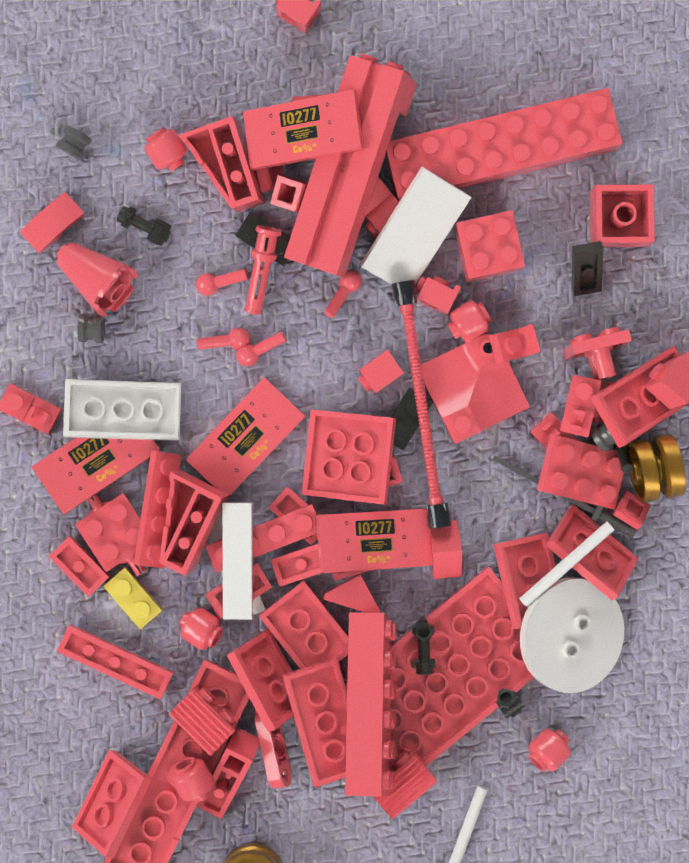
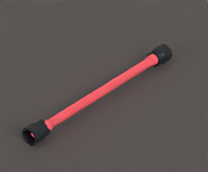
M415 280L396 282L392 284L393 296L396 307H400V313H402L403 319H405L403 321L405 323L404 330H406L405 334H407L405 336L407 337L406 341H408L409 359H411L409 361L411 363L410 369L412 370L411 374H413V388H415L414 392H416L414 395L416 396L415 399H417L415 401L417 403L416 409L418 410L417 414H419V425H421L419 426L421 428L420 432H422L420 433L421 439H423L421 442L423 443L424 461H426L425 465H427L425 468H427L426 472H428L426 475L428 476L427 479H429L427 482L429 483V493L431 494L429 504L426 505L428 527L430 529L447 527L451 525L448 502L445 503L443 501V496H441V491L439 490L440 486H438V472H436L437 468H435L437 465L435 464L436 461H434L436 459L434 457L435 451L433 450L434 446H432L431 428H429L431 425L429 424L430 421H428L430 418L428 417V406H426V395H424L426 392H424L425 388H423L425 385L423 384L424 381H422L424 378L421 373L420 355H418L420 352H418L419 348H417L419 345L417 344L418 341H416L415 319H413L414 315H412L414 314L413 311H415L414 304L417 303Z

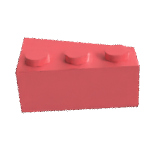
M231 116L179 135L231 209L242 212L265 204L256 171L250 169L247 142L240 121Z
M179 469L170 472L169 499L166 502L167 515L166 523L163 527L159 563L185 576L194 571L220 517L222 503L227 502L229 494Z

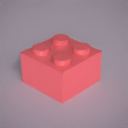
M654 184L595 185L589 191L590 243L601 241L603 248L648 247L655 242Z
M513 210L457 222L453 227L466 283L521 271L525 267Z

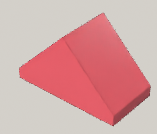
M451 520L450 526L430 529L433 579L462 577V547L457 520Z
M362 574L354 575L325 590L323 600L362 612H380Z

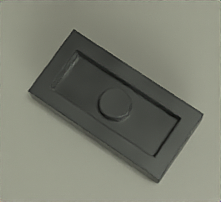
M249 212L235 236L255 249L258 235L256 226H274L254 213ZM284 232L281 233V236H278L275 249L277 254L275 262L283 267L289 260L284 258L290 240V236ZM266 238L264 248L267 247L268 238Z
M601 241L572 246L571 289L574 296L602 292L604 248Z
M411 388L407 389L390 417L396 418L393 445L403 451L420 422L418 421L419 414H417V403L415 402L417 399H415L416 396L414 395L416 392ZM427 399L426 406H428L427 410H429L433 402Z

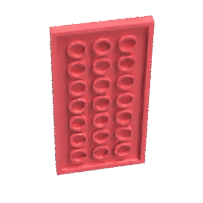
M489 566L484 568L425 617L430 625L434 626V634L429 638L430 659H435L433 674H416L413 660L418 659V638L412 634V628L392 644V652H396V670H391V681L396 682V698L391 699V711H395L396 725L395 729H391L390 741H395V759L403 752L409 754L414 750L427 766L499 707L496 703L499 690L504 688L517 692L534 678L527 669L520 648L521 628L513 629L503 584ZM390 759V769L395 766L393 764L395 759Z

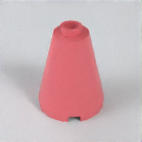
M74 242L65 244L59 249L57 265L96 313L106 317L108 315L105 312L109 310L116 312L127 301L134 290V287L131 285L132 279L135 278L137 280L138 277L137 271L134 268Z

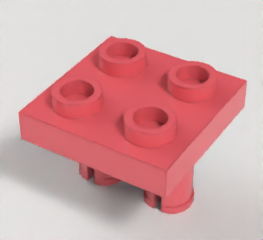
M619 327L603 330L595 338H592L591 333L574 337L573 340L569 341L570 345L563 349L565 360L582 356L588 358L593 379L602 381L616 375L610 350L620 348L631 342L632 339L629 330L620 331Z

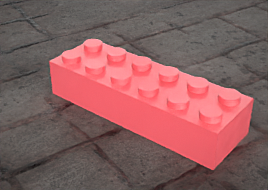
M349 613L345 796L390 795V790H394L395 773L390 771V759H395V741L390 740L391 729H395L396 725L395 711H391V699L396 698V682L391 681V670H396V652H392V640L397 638V625L385 613Z

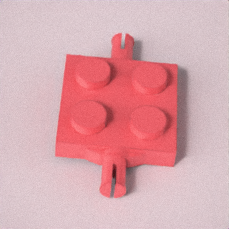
M122 493L108 502H102L97 494L89 498L87 501L93 510H91L87 517L77 522L75 526L105 572L118 564L128 562L136 576L147 570L144 566H136L134 564L141 518L126 495Z

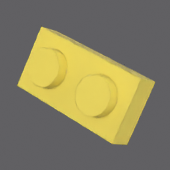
M127 567L122 569L103 586L139 629H142L163 610Z

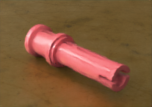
M257 225L256 246L251 251L254 264L244 311L250 314L261 315L271 263L277 259V254L275 253L277 238L281 236L282 231L274 227ZM266 238H268L267 247L264 248ZM261 275L258 295L255 296L258 278Z

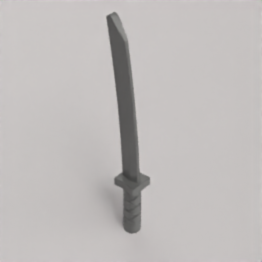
M497 456L493 457L492 460L538 484V478ZM562 497L592 514L590 518L593 521H597V519L602 523L608 521L615 530L622 532L630 538H633L637 532L635 528L624 521L617 519V517L610 515L606 511H602V506L597 505L594 509L581 501Z

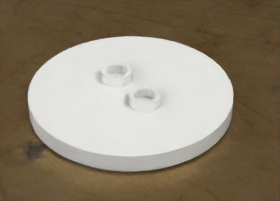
M568 577L557 580L533 601L525 612L520 631V648L524 663L537 681L555 691L577 693L590 689L610 673L619 658L624 641V620L616 599L610 600L588 580L580 577Z

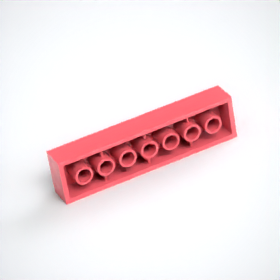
M609 88L392 140L389 141L385 159L395 198L400 202L422 166L455 187L462 189L613 152L623 143Z

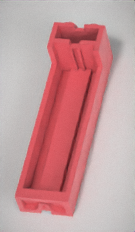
M360 54L359 58L352 55L349 56L338 92L352 89L357 91L364 150L317 158L315 160L284 258L343 278L345 277L398 114L404 117L407 116L417 83L410 77L411 74L404 71L402 65L389 61L386 65L377 63L376 58L366 54Z

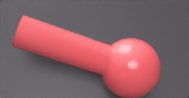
M247 269L219 276L204 273L198 277L196 288L200 294L210 296L218 290V287L249 280V274Z
M347 270L345 277H340V288L325 309V315L334 318L349 293L355 292L361 287L362 277L357 271Z
M234 328L230 331L229 335L196 339L198 350L231 346L233 349L238 350L250 343V335L243 328Z
M281 331L254 346L247 344L239 348L236 352L237 361L247 367L254 365L259 355L286 342L285 334Z

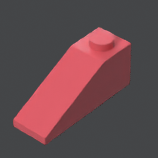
M689 350L663 364L659 363L649 374L651 379L645 388L669 409L687 404L689 401Z
M236 727L212 774L214 785L210 790V795L205 800L198 802L196 807L220 819L223 818L253 762L260 745L258 737Z

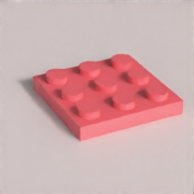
M311 409L301 495L387 505L396 418Z

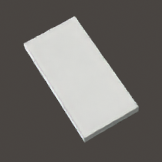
M422 166L360 263L361 267L390 284L415 280L416 284L472 197Z
M65 379L63 437L180 441L181 383Z

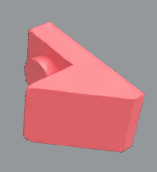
M533 324L489 336L496 364L541 353Z

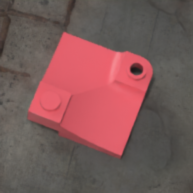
M492 334L479 336L420 365L422 366L421 373L424 378L422 380L424 381L423 384L453 444L530 408L509 361L496 364L493 351L490 354L484 352L483 345L485 343L491 344L489 336Z

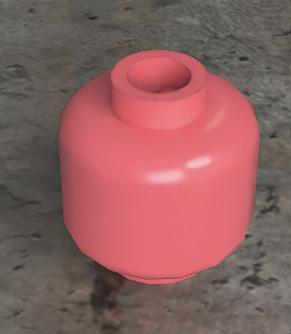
M163 127L145 139L147 144L144 150L158 170L168 167L171 172L185 163L182 157L187 153V147L174 129L166 130Z
M470 300L450 312L452 322L447 325L455 339L461 337L463 341L468 343L486 334L489 331V323L492 320L481 302L477 304Z
M202 607L196 608L192 612L187 611L179 623V626L182 627V639L200 650H205L209 647L214 648L224 632V629L221 627V619Z
M544 729L528 745L530 752L528 758L542 772L546 770L554 772L570 757L571 750L568 746L570 740L559 729L555 732L551 729Z
M186 757L174 766L171 781L182 800L201 802L210 795V790L214 785V778L202 759Z

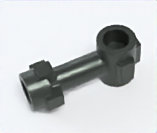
M126 206L121 208L117 216V222L121 223L122 227L128 229L132 225L148 233L146 239L161 247L164 242L167 243L171 234L170 229L172 226L158 218L152 223L136 215L137 209L131 206L129 208Z
M419 618L415 625L412 626V634L418 638V659L413 660V667L416 668V674H433L435 659H430L429 638L434 634V626L430 625L426 618Z
M504 688L499 690L496 703L506 719L510 716L513 718L521 713V709L525 706L514 690L511 691Z

